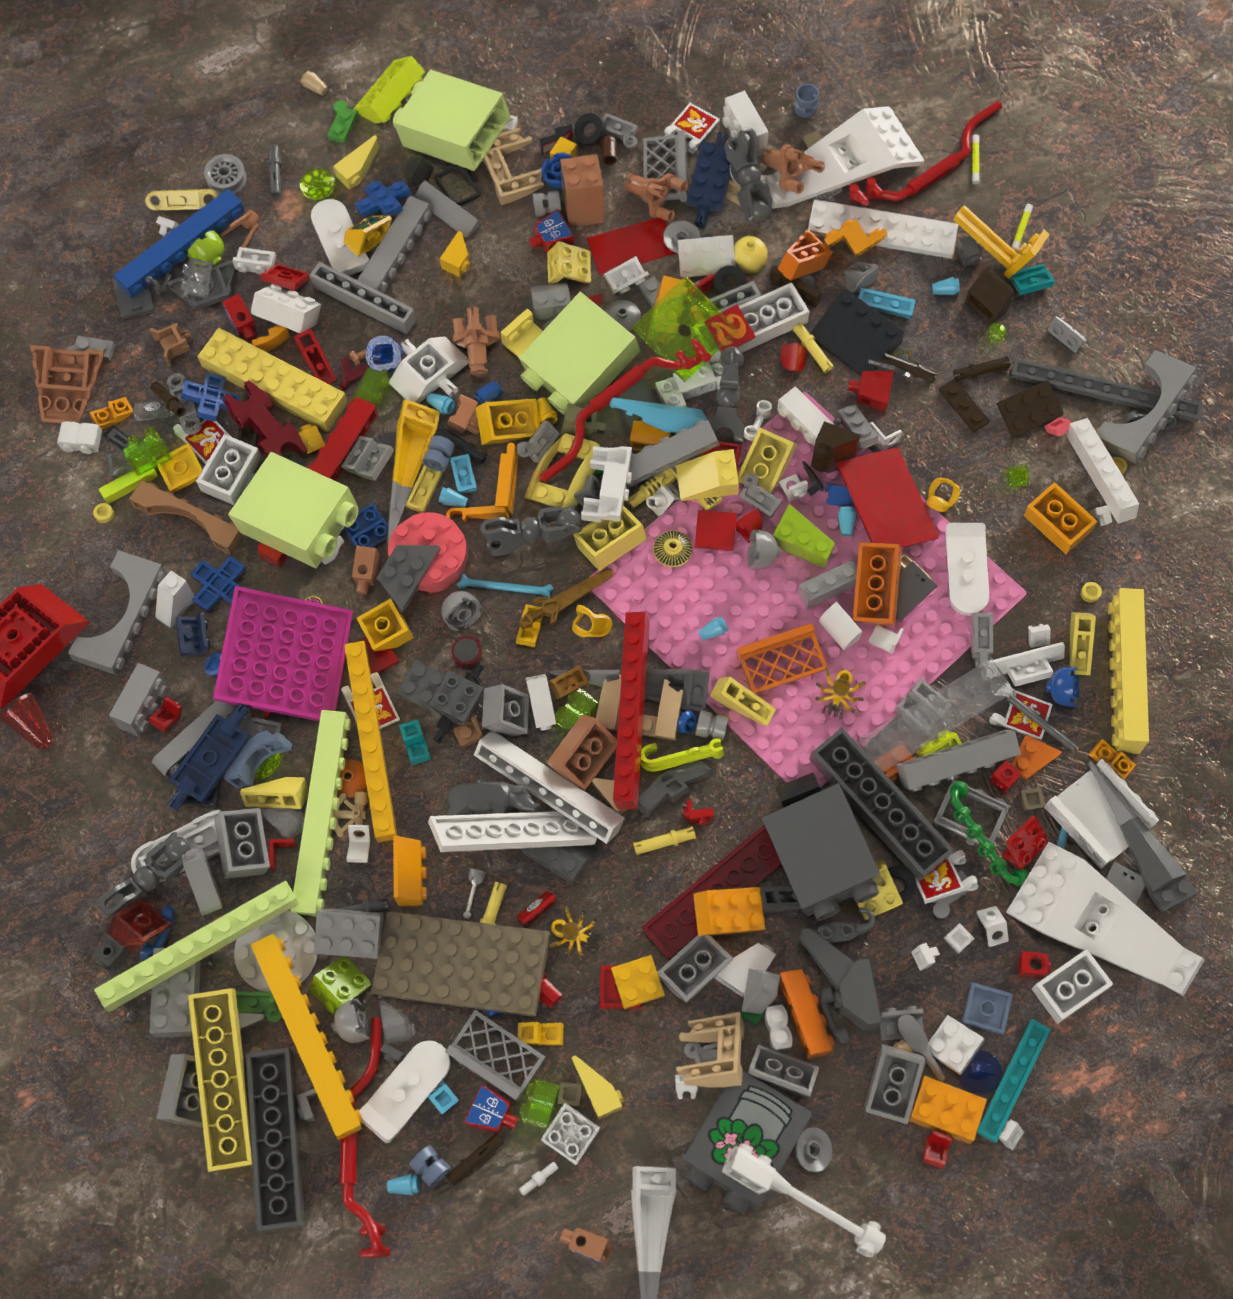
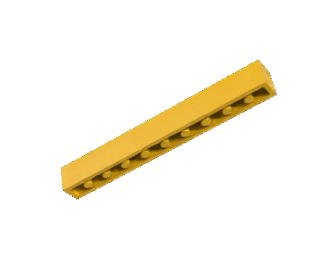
M364 641L344 644L370 810L374 835L377 842L380 843L393 840V836H397V829L367 647Z
M273 933L251 943L252 950L337 1140L361 1130L360 1123L363 1122V1118L359 1110L354 1111L351 1105L354 1102L350 1090L345 1091L342 1085L346 1081L341 1070L336 1072L333 1064L337 1063L332 1051L327 1052L325 1045L328 1044L324 1032L319 1033L316 1026L319 1025V1021L315 1013L310 1014L307 1008L311 1004L307 995H302L299 990L302 984L298 975L293 976L290 970L294 968L290 957L285 958L282 951L285 950L281 938L276 939Z

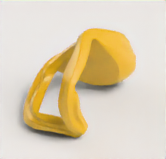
M936 478L929 487L926 504L936 511L946 512L957 502L960 495L959 486L948 478ZM941 483H948L953 487L952 496L948 502L935 496V491Z
M583 605L576 607L578 616L572 624V631L580 637H603L610 632L612 620L609 616L594 614ZM583 614L588 615L592 621V627L589 631L577 626Z

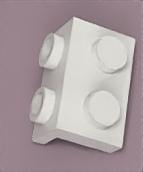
M239 247L237 257H233L232 261L235 269L240 272L248 271L261 275L274 266L276 254L271 251Z
M635 256L603 275L614 294L617 292L623 294L630 290V285L635 283L637 286L646 281L644 277L649 275L647 271L644 272Z

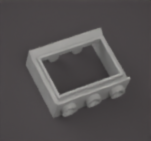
M953 780L950 787L957 781ZM949 787L932 826L936 828L938 825L948 830L947 835L951 837L957 834L966 838L968 845L979 844L976 839L971 840L966 836L968 828L942 817L951 796ZM968 787L967 797L1001 812L991 837L984 836L987 841L994 843L1010 805L1006 804L1003 799L988 796L981 789L975 790Z

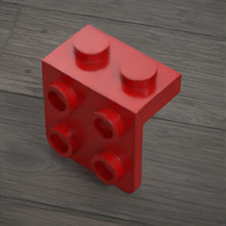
M1030 817L1007 840L1006 845L1008 849L1001 854L1006 862L1020 870L1030 863L1049 842L1037 817Z

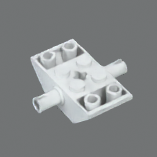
M445 336L429 338L418 348L414 347L409 340L404 341L406 345L402 342L400 349L408 356L400 362L389 384L404 399L419 404L427 398L429 393H433L439 387L449 397L454 396L452 392L454 394L458 392V388L449 379L469 364V360Z

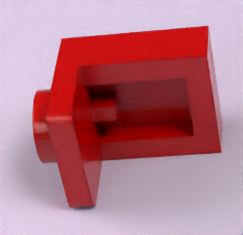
M165 697L163 699V706L149 717V723L165 733L180 720L181 705L169 697Z
M686 800L683 814L684 819L688 818L689 825L698 824L703 826L714 821L713 808L692 811L691 800Z
M933 1130L926 1138L922 1162L943 1169L946 1165L948 1148L953 1142V1137L947 1135L944 1131Z

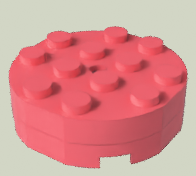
M419 513L399 524L391 534L388 543L389 557L396 545H437L441 549L417 590L428 591L429 593L443 591L458 581L465 572L468 557L464 534L452 519L438 513Z

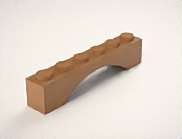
M141 480L129 498L134 508L148 515L171 513L192 519L207 531L215 548L231 556L244 537L233 522L229 524L219 515H211L200 506L195 507L184 498L180 500L168 490L162 491L152 482L146 483Z

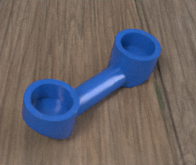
M166 905L160 915V921L165 922L162 929H169L158 935L154 945L146 943L140 951L139 958L146 960L153 956V948H162L175 924V910L173 907Z

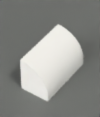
M837 602L821 616L819 622L844 651L860 640L862 630Z

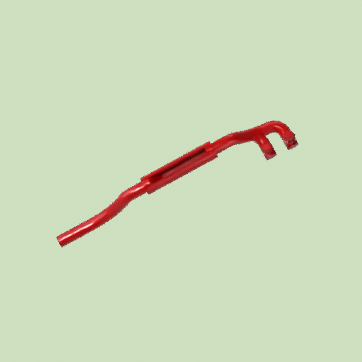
M994 102L968 121L962 134V150L956 154H950L908 182L901 191L882 190L874 178H868L866 191L861 192L856 184L850 186V200L853 203H861L863 206H867L870 199L900 201L911 194L915 195L957 167L960 161L970 154V140L973 129L980 122L1002 108L1001 102Z
M694 338L691 340V344L697 353L694 357L688 358L682 350H678L676 356L680 361L651 357L640 366L638 364L591 399L589 405L578 413L575 437L570 450L563 458L539 475V478L543 483H546L567 467L576 458L582 447L585 434V420L594 412L598 413L609 405L612 398H618L646 376L645 373L651 368L658 366L670 370H690L702 362L710 361L711 354Z
M380 1017L371 1018V1052L368 1066L361 1078L349 1089L354 1101L369 1085L379 1067L381 1060ZM357 1132L340 1139V1186H343V1204L348 1211L358 1217L364 1224L360 1228V1234L363 1236L369 1235L371 1247L360 1250V1257L388 1258L391 1255V1249L383 1245L381 1236L386 1232V1227L375 1222L372 1216L354 1201V1186L357 1184Z

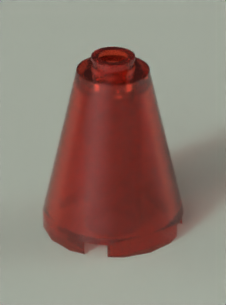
M29 692L18 697L12 702L13 705L9 709L5 707L0 713L1 721L37 749L41 747L45 749L53 743L54 735L32 693L30 694Z

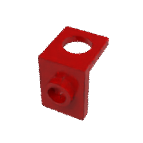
M295 839L269 840L267 852L272 872H276L277 848L297 847Z

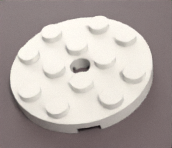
M285 911L236 940L234 959L237 970L246 983L254 989L262 992H271L250 944L273 933L276 939L281 938L285 950L282 952L285 958L290 957L294 968L290 969L293 976L298 975L301 984H303L312 975V971L319 958V954H314L315 932L303 917L291 911Z

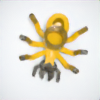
M825 668L824 672L827 676V682L832 687V690L824 688L819 682L816 683V686L820 687L822 692L833 695L825 698L821 696L815 697V700L826 702L833 699V702L825 705L822 713L824 714L828 708V716L834 711L833 717L835 718L840 712L839 719H841L843 711L839 704L840 702H842L847 711L856 713V710L853 707H849L843 698L851 702L863 701L864 698L862 697L852 698L847 694L855 692L858 688L865 685L866 682H860L855 687L850 688L853 679L852 674L848 670H841L836 675L835 683H833L828 669Z
M565 906L564 909L568 923L558 919L551 924L553 935L556 938L564 939L550 944L549 948L561 946L569 941L570 944L564 954V957L567 958L572 950L574 941H576L579 958L582 960L584 957L580 944L581 941L584 942L587 951L594 954L595 951L590 949L589 946L597 948L599 945L594 941L601 942L598 937L594 936L601 937V933L584 934V932L590 930L598 922V919L595 918L587 927L579 931L586 912L585 909H582L578 924L572 922L568 906Z

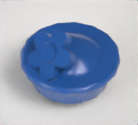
M220 653L212 654L206 659L204 671L207 675H218L221 659Z
M688 710L680 713L677 730L681 734L691 733L697 725V717L693 711Z

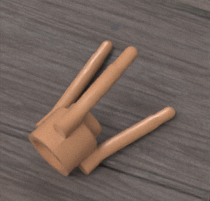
M248 210L242 217L230 224V227L221 233L220 237H224L240 224L247 229L252 228L241 246L246 248L255 230L259 227V216L253 210Z

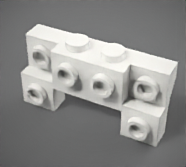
M707 362L700 363L690 370H678L676 373H673V377L656 382L655 389L663 404L686 407L684 400L714 391L716 387L718 390L721 388L720 380L723 367L720 362L712 365Z
M593 446V457L590 462L591 469L604 470L599 495L600 499L584 498L581 520L601 523V519L620 522L624 501H628L629 489H626L627 484H631L632 472H629L632 447L605 448Z

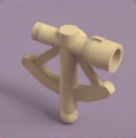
M355 792V805H352L346 799L347 795L345 793L338 797L339 808L335 810L334 818H336L335 832L339 838L344 837L343 832L348 829V825H352L354 822L355 825H363V819H366L364 806L368 803L366 792ZM344 802L353 811L339 809ZM338 818L351 819L342 828L339 827Z

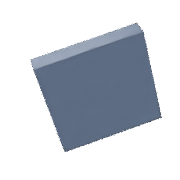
M971 982L961 1024L1003 1036L1013 994Z

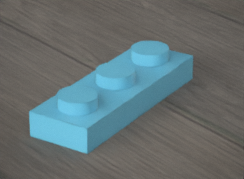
M861 288L859 294L861 300L878 312L907 319L912 317L916 301L914 299Z

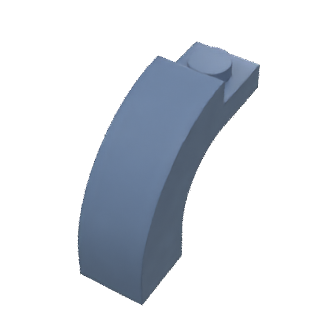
M267 730L257 733L248 740L226 771L224 779L237 789L252 786L260 765L274 754L290 751L292 743L280 733L272 735Z

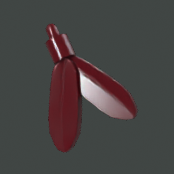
M344 357L341 362L342 382L339 385V390L343 392L349 383L364 376L368 372L369 366L361 365L351 371V361L348 357Z

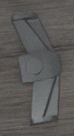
M702 759L666 770L658 775V778L638 797L639 810L646 817L650 816V813L666 797L672 802L676 801L689 792L687 783L707 775L711 776L713 775V770Z

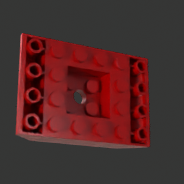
M42 584L18 587L0 604V707L2 709L90 623ZM15 633H17V636L15 638L10 639Z

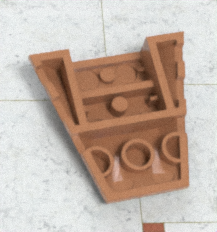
M30 345L33 355V369H35L36 375L35 382L39 394L38 402L41 421L49 423L75 422L80 424L105 351L87 349L85 352L52 349L49 346Z

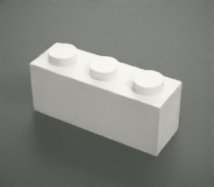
M797 387L791 389L778 400L777 410L779 414L784 418L786 417L795 430H799L805 440L814 446L823 422L826 421L833 424Z

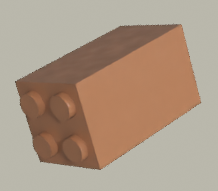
M597 154L560 159L562 193L568 227L604 223L603 181Z

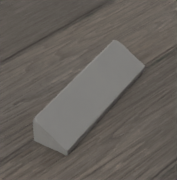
M427 181L421 184L414 195L415 198L429 203L431 213L455 231L462 232L463 237L466 239L479 228V222L474 216Z

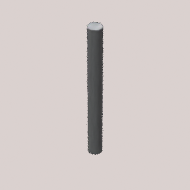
M1011 694L1007 699L1010 704L1072 751L1075 748L1076 744L1015 696Z

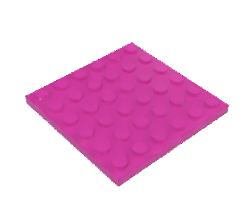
M235 586L213 701L234 705L240 703L249 708L320 721L321 710L336 711L346 655L344 644L348 643L353 610Z

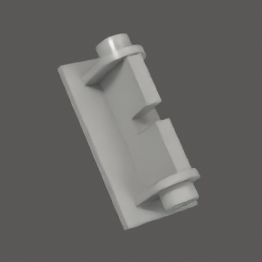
M1057 316L1047 329L1074 353L1087 342L1084 335L1082 336L1078 331L1073 330L1063 318L1060 319Z

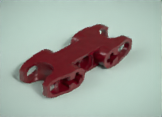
M248 380L244 383L245 391L249 396L247 401H237L229 394L223 397V402L235 423L242 429L250 425L262 439L256 444L265 458H267L270 452L282 456L281 452L285 449H292L302 457L307 454V448L297 430L289 422L281 426L269 412L274 408L272 401L263 390Z

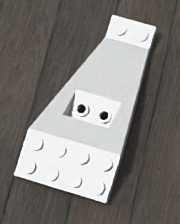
M890 107L866 108L860 110L804 151L805 155H810L816 160L823 161L825 169L821 173L807 170L799 175L795 181L804 184V190L801 194L780 189L781 174L779 171L771 175H762L760 182L769 185L772 208H781L894 168L921 166L924 159Z
M1048 842L1006 911L1008 915L1049 937L1082 951L1087 949L1093 956L1161 984L1182 996L1186 993L1205 961L1203 957L1180 945L1084 859L1051 842ZM1107 908L1106 913L1102 914L1101 910ZM1096 926V930L1091 932V927Z

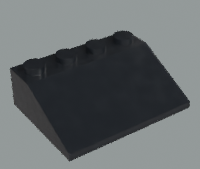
M845 289L834 300L810 335L812 334L815 337L816 343L862 376L863 371H876L880 367L879 362L881 359H884L882 358L884 352L891 355L902 343L905 331L848 289Z

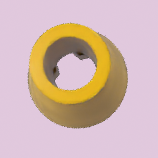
M546 398L538 399L537 406L540 422L549 421L551 425L557 422V412Z

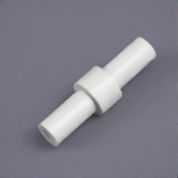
M552 1162L541 1172L537 1171L531 1176L532 1179L519 1188V1191L525 1196L536 1186L540 1187L546 1182L545 1179L559 1168Z

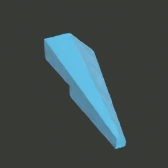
M612 398L609 403L611 408L626 410V414L632 416L634 413L642 417L643 422L667 433L672 432L676 434L681 429L686 428L688 430L694 427V424L698 421H707L702 409Z

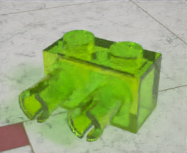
M148 427L149 433L147 428L144 430L146 438L141 441L135 435L131 436L132 441L128 437L127 444L129 446L123 449L127 462L137 476L172 459L168 446L154 427Z

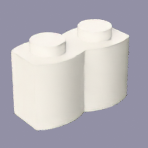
M62 422L57 444L65 452L78 450L85 454L98 452L102 430L96 424Z
M783 1005L767 1007L764 1020L766 1028L770 1032V1048L780 1053L788 1052L792 1046V1034L787 1027V1012Z

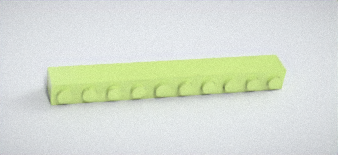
M321 710L293 890L298 905L290 909L292 913L317 917V911L324 908L322 893L327 888L325 873L330 868L328 853L333 848L331 834L332 830L336 828L334 813L339 808L337 794L338 790L342 788L340 774L341 770L345 768L343 754L344 750L348 748L346 734L351 728V719H349L346 712Z
M285 880L94 990L103 1007L109 1013L298 905L297 898Z

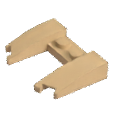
M520 128L500 133L482 159L495 185V192L501 205L516 201L544 187V182H541V169L512 177L503 158L504 155L532 143V137L528 136L524 139L519 135L521 132Z
M619 674V679L610 682L604 679L596 719L608 731L612 732L618 731L621 674ZM664 679L658 717L644 715L642 736L676 741L677 722L680 717L683 690L681 689L677 692L669 686L671 682Z
M741 1013L689 1021L688 1025L692 1030L689 1033L681 1032L679 1034L680 1041L718 1042L716 1061L676 1067L678 1075L685 1076V1079H683L684 1084L700 1087L742 1085L743 1069L740 1064L741 1040L744 1039L745 1024Z

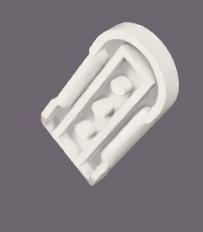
M326 199L317 203L312 209L311 220L331 267L347 276L363 271L369 262L366 253L357 257L343 243L345 231L350 226H354L346 207L340 201L334 199Z
M948 523L945 526V545L950 605L956 612L962 615L971 616V613H981L989 601L986 526L984 523Z
M215 810L194 819L191 823L140 846L132 856L131 868L133 874L138 868L147 866L146 854L160 842H164L173 832H177V837L188 840L191 849L202 848L207 859L219 854L214 820L221 811ZM165 852L156 860V863L162 867L163 872L175 864L166 857ZM160 878L159 883L165 881L166 879L162 880Z
M423 1041L414 1046L370 1100L359 1110L363 1118L362 1123L385 1143L391 1142L399 1134L413 1114L449 1073L451 1059L445 1053L446 1048L435 1041Z

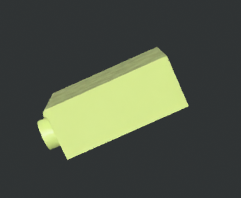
M430 69L423 81H419L414 85L412 96L405 107L399 108L396 111L393 125L404 147L475 171L511 117L503 93Z
M579 292L520 355L519 360L525 369L520 377L535 391H538L543 385L552 393L548 397V401L560 413L565 414L568 404L582 408L588 406L589 401L605 390L640 352V348L633 334L582 292Z
M270 452L228 515L240 533L317 569L323 558L329 559L334 554L338 544V535L344 526L350 527L353 525L358 516L359 509L349 487Z

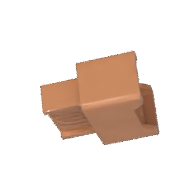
M461 394L457 401L458 410L455 415L450 416L446 426L462 434L467 430L478 435L480 431L476 413L478 402Z

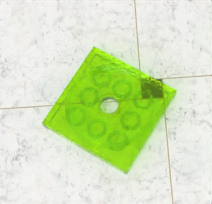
M687 276L632 327L659 357L674 361H680L676 356L678 350H682L688 358L697 355L691 344V340L694 338L704 346L712 357L739 331ZM715 315H718L733 330L719 345L714 339L720 333L719 325L715 322H709L707 325L705 323L706 320ZM682 324L688 325L691 329L690 336L684 337L680 335L678 327ZM711 324L715 325L718 329L715 335H712L708 328ZM702 362L690 370L673 371L685 383L706 362Z

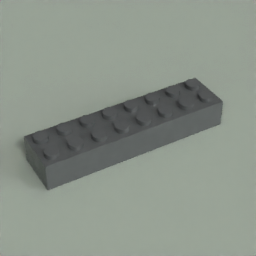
M843 727L811 753L809 760L832 785L839 783L848 803L919 881H922L954 852V849Z
M290 1048L246 1053L257 1231L269 1233L306 1228L293 1051Z

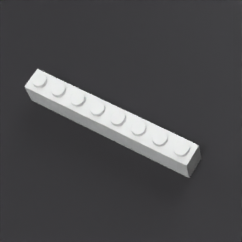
M491 731L479 740L474 756L516 784L524 786L528 792L606 844L618 834L625 819L623 816L496 732Z

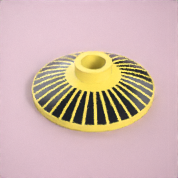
M679 531L664 532L654 542L653 551L655 558L664 566L679 567L690 559L692 543L685 534ZM670 544H675L676 547L671 548Z

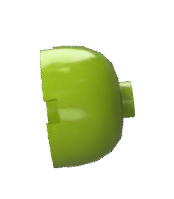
M210 231L204 234L206 238L203 240L197 239L188 250V257L201 267L218 265L222 261L221 257L224 254L225 247L222 239L215 231Z

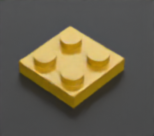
M189 443L155 460L169 491L172 493L196 482L203 471Z
M652 955L611 968L624 1009L665 996Z

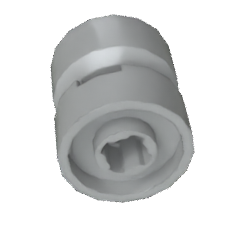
M550 191L547 195L543 193L533 194L536 218L546 217L547 213L551 214L557 209L561 214L558 191ZM543 201H547L548 208H543Z
M701 710L695 736L707 738L711 735L712 739L718 738L723 742L729 716L718 714L714 717L712 712Z

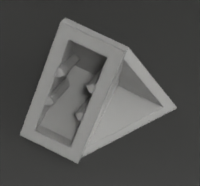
M857 261L844 270L846 289L857 295L860 293L861 288L871 286L876 282L878 265Z

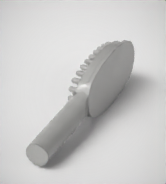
M904 1014L900 1016L898 1028L906 1043L915 1052L921 1053L938 1081L941 1082L946 1079V1076L928 1050V1039L920 1024L911 1015Z

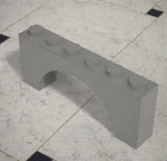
M1157 350L1153 352L1145 364L1146 375L1151 377L1161 390V396L1156 406L1146 416L1131 423L1113 424L1104 421L1096 432L1108 452L1134 464L1145 456L1148 446L1155 442L1157 433L1160 429L1163 430L1165 428L1168 417L1174 415L1179 402L1186 398L1188 389L1191 386L1193 387L1198 379L1196 367Z
M120 550L117 551L110 568L115 575L124 579L128 584L130 599L126 613L114 628L102 635L88 638L76 636L68 653L76 662L117 675L118 671L123 668L124 658L127 652L131 651L135 635L139 634L143 618L147 617L150 603L157 596L158 585L166 575L161 564Z

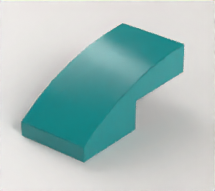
M418 719L399 725L411 765L431 760Z

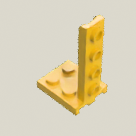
M962 206L953 218L961 228L1007 268L1004 275L1008 279L1036 256L1050 235L1045 230L1040 234L1035 233L1029 239V243H1024L1017 253L967 207Z

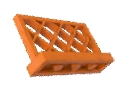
M813 623L736 649L735 653L740 660L751 692L757 694L828 669L814 633ZM812 639L814 646L811 651L800 647L803 640ZM790 645L796 648L793 658L782 653L785 646ZM798 650L809 654L805 664L795 659ZM771 651L778 655L774 664L763 659L767 652ZM780 656L791 661L787 670L776 666ZM811 656L819 659L822 667L814 669L808 666ZM749 658L758 660L759 663L756 670L748 668L745 660ZM761 662L772 667L768 677L757 672ZM793 662L803 667L801 674L795 675L789 672ZM774 669L785 673L781 681H775L770 678ZM755 675L766 680L763 687L755 689L753 684Z

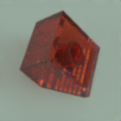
M142 899L114 914L107 934L121 946L139 945L170 929L173 924Z

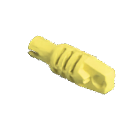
M669 470L655 475L648 482H645L644 485H641L639 491L628 498V501H626L628 506L633 510L639 504L649 499L648 497L654 496L661 485H670L675 481L674 475Z

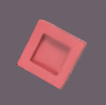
M1058 417L1044 427L1047 433L1061 436L1069 429L1071 421Z

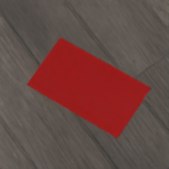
M654 218L587 237L586 240L599 275L607 273L635 256L640 264L677 254L668 249L664 243L663 235L667 228L665 220Z

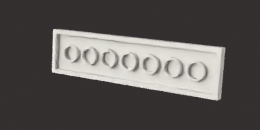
M814 199L808 230L816 236L826 237V234L831 230L835 229L838 231L841 229L842 224L847 220L851 219L854 221L857 219L868 238L869 233L873 230L885 228L888 233L887 238L875 246L950 259L953 257L958 224Z
M558 811L430 816L428 822L440 852L595 845L597 840L596 836Z

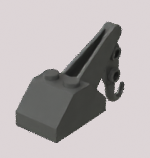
M859 908V912H864L868 915V923L860 925L844 921L821 925L817 931L806 928L800 934V941L836 989L835 996H833L835 1009L838 1008L839 1014L859 1029L868 1032L877 1030L882 1023L870 960L863 959L853 962L830 944L850 941L874 927L875 916L873 912L867 908Z

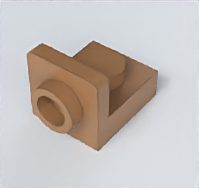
M475 716L471 717V722H468L466 726L461 725L453 729L461 749L479 742L483 738L482 733L485 732V729L482 727V722H477Z

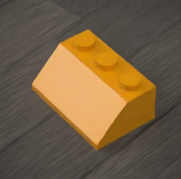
M393 836L394 899L398 907L424 906L423 900L427 899V888L423 887V879H427L426 867H423V859H426V847L422 846L421 840Z

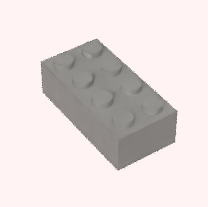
M153 948V955L166 948ZM201 960L152 988L150 1034L155 1038L193 1036L188 995L198 994L200 991Z

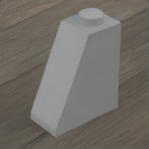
M203 849L187 851L182 855L183 866L202 916L221 909L220 890Z

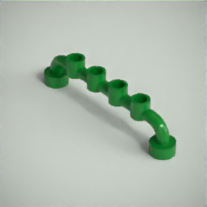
M957 781L950 787L951 803L956 810L954 812L955 820L958 822L964 821L967 825L966 836L971 840L976 839L980 844L978 853L982 857H989L992 862L990 870L993 874H1001L1005 881L1016 886L1023 885L1028 877L1027 871L1016 868L1009 873L1006 861L998 857L994 851V844L991 841H987L982 834V826L973 821L970 816V809L961 804L959 799L965 797L969 790L964 782Z

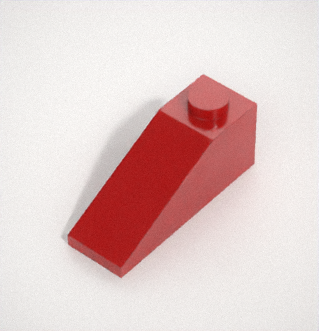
M310 328L294 336L293 340L313 377L327 384L337 380L312 329Z

